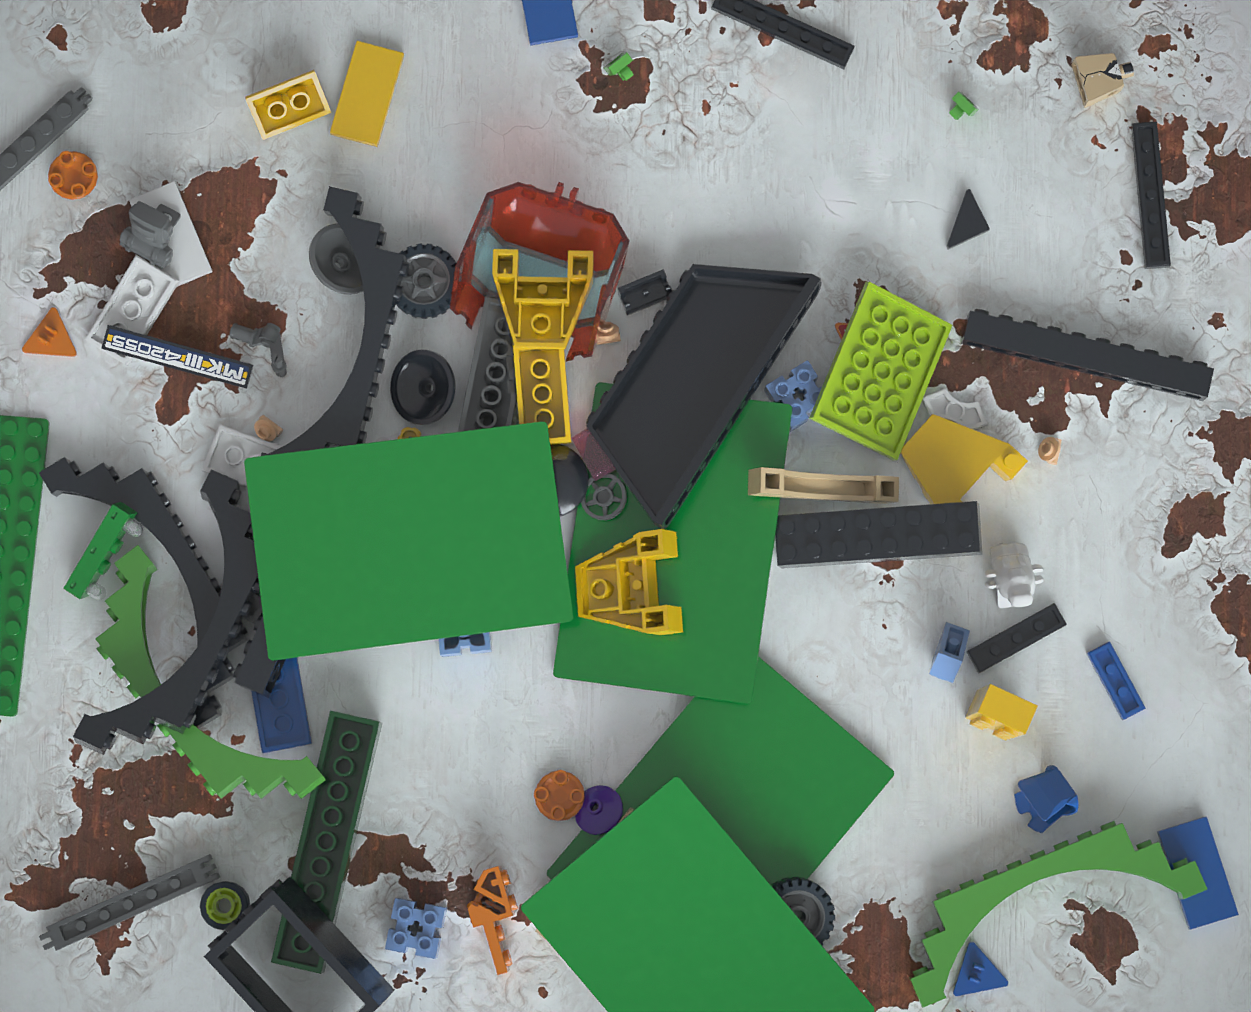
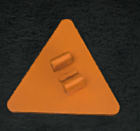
M54 307L49 310L22 347V351L29 354L75 357L77 355L59 312Z

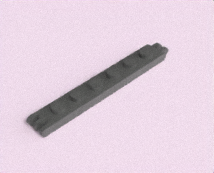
M83 87L79 88L75 93L71 90L0 154V191L88 111L87 105L93 98L87 94L80 99L86 93Z
M211 854L47 926L48 932L40 935L39 938L42 941L50 937L52 941L43 945L44 950L52 947L56 951L221 878L219 873L212 874L210 877L207 873L217 868L215 863L207 867L204 865L205 862L213 859Z

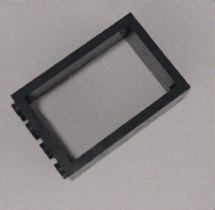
M288 877L284 882L278 879L272 886L266 889L255 902L242 912V915L235 919L222 934L217 936L208 945L210 951L203 956L254 1012H293L231 945L274 905L362 1000L364 1005L357 1012H374L395 990L291 877Z

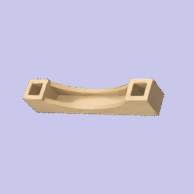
M760 467L750 469L748 472V495L889 504L899 502V477L818 474Z

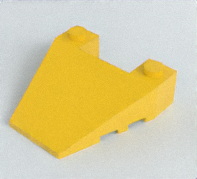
M493 249V279L515 348L566 349L593 285V251H568L567 277L519 276L520 257L518 249Z
M934 414L908 440L900 453L930 504L962 502L960 499L989 467L1004 481L1012 480L1028 462L1009 443Z
M665 529L639 532L624 543L616 544L609 551L600 553L575 566L578 617L649 634L666 635L683 632L681 607L671 605L659 606L656 560L678 557L676 532Z

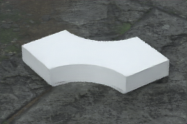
M946 388L927 395L922 399L929 417L934 414L973 430L988 425L978 402H960L954 399Z

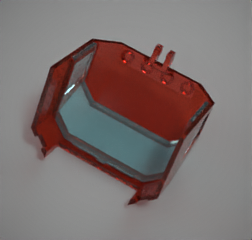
M521 182L488 192L455 266L450 309L456 315L461 314L466 319L465 324L472 330L481 307L484 306L485 297L499 299L492 274L493 249H518L520 257L519 276L567 277L568 251H593V285L571 337L574 339L566 357V362L574 360V357L579 355L583 358L592 357L624 269L630 242L615 215L607 212L605 209L595 208L578 201L579 188L573 187L569 198L561 196L564 191V183L558 182L555 193Z

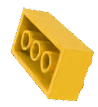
M513 345L519 424L546 422L550 445L572 443L564 349L515 348Z
M989 684L976 691L965 718L970 720V725L981 730L989 728L993 730L992 735L1006 741L1007 739L1010 740V738L1026 734L1038 705Z

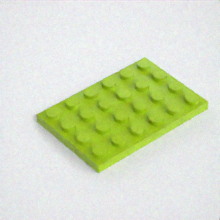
M865 282L809 419L893 461L898 460L953 325L871 282Z

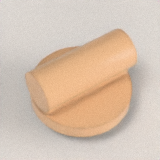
M603 322L594 330L596 345L621 341L619 327L611 322Z
M262 415L254 425L258 437L268 442L279 437L283 431L280 426L265 415Z
M1054 437L1045 438L1039 445V457L1049 464L1057 465L1062 440Z

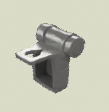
M138 201L129 210L131 227H127L121 233L120 245L126 251H132L151 262L150 264L164 268L171 262L173 257V250L168 246L174 226L181 218V214L163 204H160L155 209ZM164 213H167L172 217L171 221L169 219V216L165 215Z

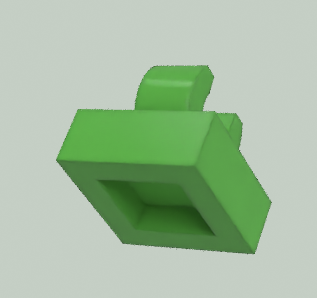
M627 52L621 53L603 67L609 76L618 74L623 81H627L634 75L627 66L633 61Z
M958 91L952 98L957 105L949 114L955 120H958L964 113L968 116H973L979 109L962 92Z

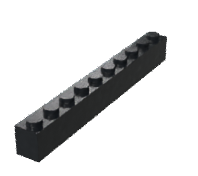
M975 309L967 315L961 344L1199 401H1204L1208 398L1214 368L1207 367L1208 364L1205 362L1193 361V363L1183 361L1184 358L1180 356L1169 355V357L1160 356L1158 351L1145 349L1143 352L1135 350V346L1121 343L1120 346L1110 344V340L1105 338L1092 340L1079 332L1067 334L1063 333L1062 329L1054 326H1048L1046 329L1038 327V324L1033 321L1024 320L1023 323L1013 321V317L1008 315L995 317L982 309Z

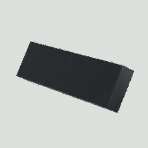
M1053 603L966 652L977 672L981 673L1066 626L1067 623L1056 604Z

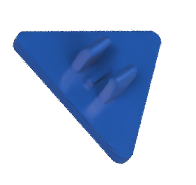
M970 942L953 994L961 996L1008 986L1007 979L974 942Z

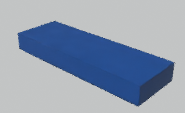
M1110 641L1086 653L1122 720L1146 709Z

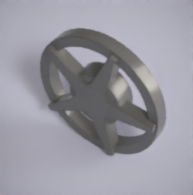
M601 473L591 477L588 488L592 485L595 492L593 500L586 503V495L582 500L581 504L585 512L597 520H610L618 516L627 502V490L623 482L616 476L608 473ZM601 478L613 479L607 487H599L594 483ZM616 482L622 490V499L614 496L613 488ZM613 502L620 503L619 507L608 515V506ZM596 504L601 506L603 516L593 514L588 507Z

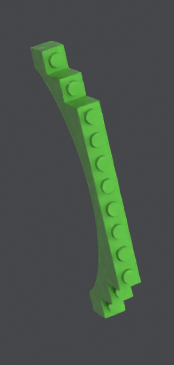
M137 545L114 563L119 569L115 574L123 582L124 586L106 599L105 602L110 607L106 612L116 623L95 638L100 645L96 649L105 660L110 657L115 664L111 668L120 679L125 677L130 684L127 688L135 698L143 697L161 685L149 653L146 635L147 595L152 574L158 569L140 546ZM161 724L157 725L165 737L171 735L176 741L172 746L182 757L186 754L191 760L187 765L196 776L202 774L206 780L203 785L212 796L217 794L222 799L246 780L243 785L252 796L257 793L262 799L286 780L287 782L283 785L292 797L297 793L302 799L325 781L323 775L307 756L302 760H278L258 757L221 744L194 725L190 729L186 728L183 734Z
M1111 821L1100 826L1102 831L1092 834L1091 830L1078 835V841L1069 844L1068 840L1054 845L1055 850L1045 854V851L1041 850L1030 855L1031 860L1022 864L1021 860H1017L1006 865L1008 870L998 874L996 869L984 874V880L975 883L972 879L960 884L961 889L951 893L950 889L936 894L937 899L932 901L944 930L940 931L938 927L925 932L926 938L921 939L932 969L928 970L927 966L913 971L914 976L909 978L921 1007L924 1008L946 998L944 989L949 972L969 934L995 906L1014 892L1033 882L1061 873L1078 870H1108L1137 875L1157 882L1175 891L1180 899H1186L1208 890L1196 862H1188L1187 858L1172 863L1174 868L1171 869L1159 842L1152 843L1149 839L1137 844L1138 850H1134L1123 823L1116 825L1115 821Z

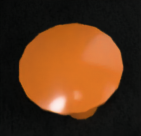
M76 151L61 152L50 165L48 172V182L54 192L62 198L70 200L81 199L90 194L96 186L98 178L97 167L92 159L84 153Z
M564 770L553 771L545 775L537 784L534 790L535 803L540 813L548 819L555 821L568 820L575 816L583 805L585 799L584 787L580 780L572 773Z

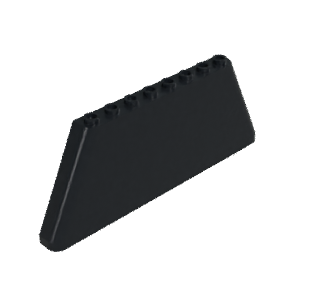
M692 264L689 271L685 270L679 280V286L676 290H672L666 300L667 304L663 310H659L653 319L654 324L649 331L646 330L642 334L640 345L636 351H631L626 361L627 365L623 371L617 372L613 380V386L609 391L604 392L600 399V406L596 412L592 411L586 421L589 433L655 526L661 529H666L817 297L821 288V278L809 273Z

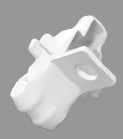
M1017 542L1000 543L990 548L993 569L986 570L985 576L995 577V580L987 581L985 585L990 589L997 588L998 607L1008 608L1031 605L1035 584L1044 581L1041 575L1035 576L1034 572H1042L1044 570L1040 564L1031 565L1029 552L1025 544Z

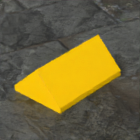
M314 70L245 97L263 140L331 113Z

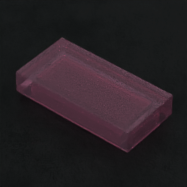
M588 429L571 438L595 481L615 470Z

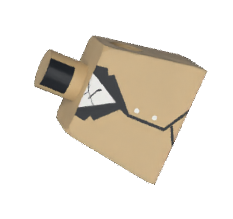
M1113 53L1078 56L1074 58L1071 64L1084 108L1121 92L1124 87L1123 79L1134 76L1132 63L1127 62L1118 65L1116 56Z

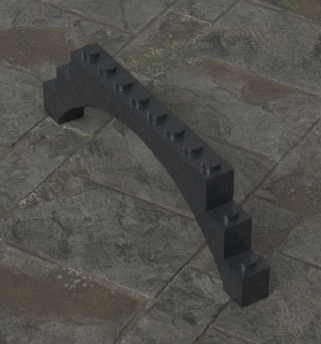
M329 186L323 209L326 215L335 218L351 244L363 282L365 300L364 328L360 350L353 370L334 403L315 424L287 445L269 454L262 452L261 456L329 448L330 445L339 447L364 444L366 442L367 432L364 429L366 421L370 422L372 418L373 407H370L372 397L376 398L378 394L379 383H376L378 373L382 374L384 370L385 359H382L384 349L388 350L390 346L391 335L388 333L390 325H394L396 322L397 311L394 309L396 301H400L402 298L403 287L401 282L403 277H407L409 262H407L404 254L379 249L380 246H384L387 233L384 231L382 224L357 218V215L361 216L364 201H361L362 198L359 193Z
M65 457L40 471L39 474L50 493L56 497L61 494L76 495L97 500L110 506L123 502L138 512L134 519L146 527L161 542L175 561L187 585L196 619L198 647L211 624L218 606L219 592L222 590V587L215 577L211 579L208 575L207 570L210 568L203 556L198 558L193 550L197 548L195 542L190 535H184L181 530L184 524L177 513L172 515L168 508L171 506V502L164 492L160 494L157 490L156 485L159 483L151 471L147 473V471L141 468L117 482L120 476L113 466L108 467L103 462L79 477V474L82 472L74 460L70 462ZM241 620L239 622L241 628L237 637L231 638L228 644L230 647L229 652L248 641L245 636L248 631ZM228 657L224 661L220 660L217 669H219L217 677L213 683L209 682L205 690L207 696L202 706L197 705L193 713L196 715L193 725L198 729L222 715L219 711L222 707L215 695L210 696L209 693L234 678L232 671L235 668Z
M212 469L200 493L202 499L208 501L216 517L224 548L223 584L217 609L206 634L196 650L168 680L130 704L94 716L84 714L73 738L77 744L102 755L105 754L107 749L110 750L113 747L117 737L114 735L115 732L144 745L146 739H151L155 732V722L181 734L184 733L186 728H191L196 718V715L193 713L197 705L202 706L207 696L205 690L209 682L213 683L219 671L217 666L220 660L224 661L230 650L228 644L231 638L237 637L241 628L239 622L243 615H248L252 607L250 600L253 594H258L260 591L254 541L249 539L253 538L251 514L234 506L238 503L242 493L239 481Z

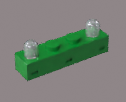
M123 502L112 504L64 586V590L78 599L87 596L95 600L105 598L106 590L97 581L110 568L111 562L109 560L112 555L117 554L123 546L124 542L121 540L125 533L132 537L142 535L143 526L134 520L138 512Z

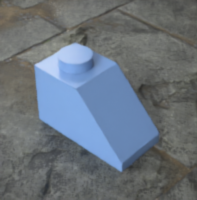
M946 622L932 660L930 675L951 683L954 682L963 661L970 630Z

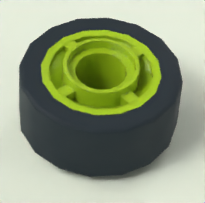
M228 881L211 885L206 889L200 901L201 916L208 925L219 930H225L250 906L249 895L245 889L237 883ZM224 898L231 902V909L227 913H223L219 908V903Z

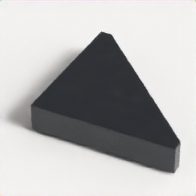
M970 189L965 192L946 246L948 250L990 230Z

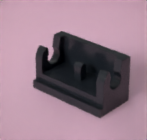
M664 269L618 287V295L627 316L667 300L672 289L667 282Z

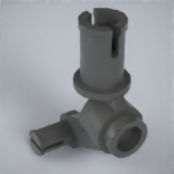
M237 323L232 325L229 335L231 339L248 343L250 347L263 345L270 348L273 371L276 372L278 377L279 375L280 377L286 375L287 365L284 360L281 334L279 333L281 329L277 325L267 323L265 327L260 329H250Z

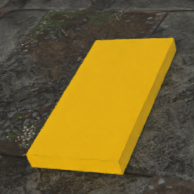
M356 41L330 135L378 147L404 59V53Z

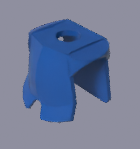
M1054 765L1047 766L1043 773L1018 782V787L1021 791L1014 794L1018 813L1024 814L1029 812L1032 819L1028 823V827L1036 832L1043 833L1062 816L1073 815L1078 811L1077 794L1060 770Z

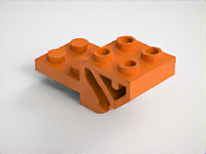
M501 866L483 870L474 888L478 894L474 901L469 902L467 905L473 928L481 925L484 927L497 975L507 973L510 970L509 966L513 963L509 949H503L501 941L505 940L502 925L497 926L496 921L514 916V910L518 909L514 894L509 895L506 886L511 884L507 869L502 870ZM486 896L492 899V901L498 902L499 904L503 905L504 908L494 904L489 900H485L486 904L501 911V913H498L494 911L491 907L489 908L483 905L481 899Z

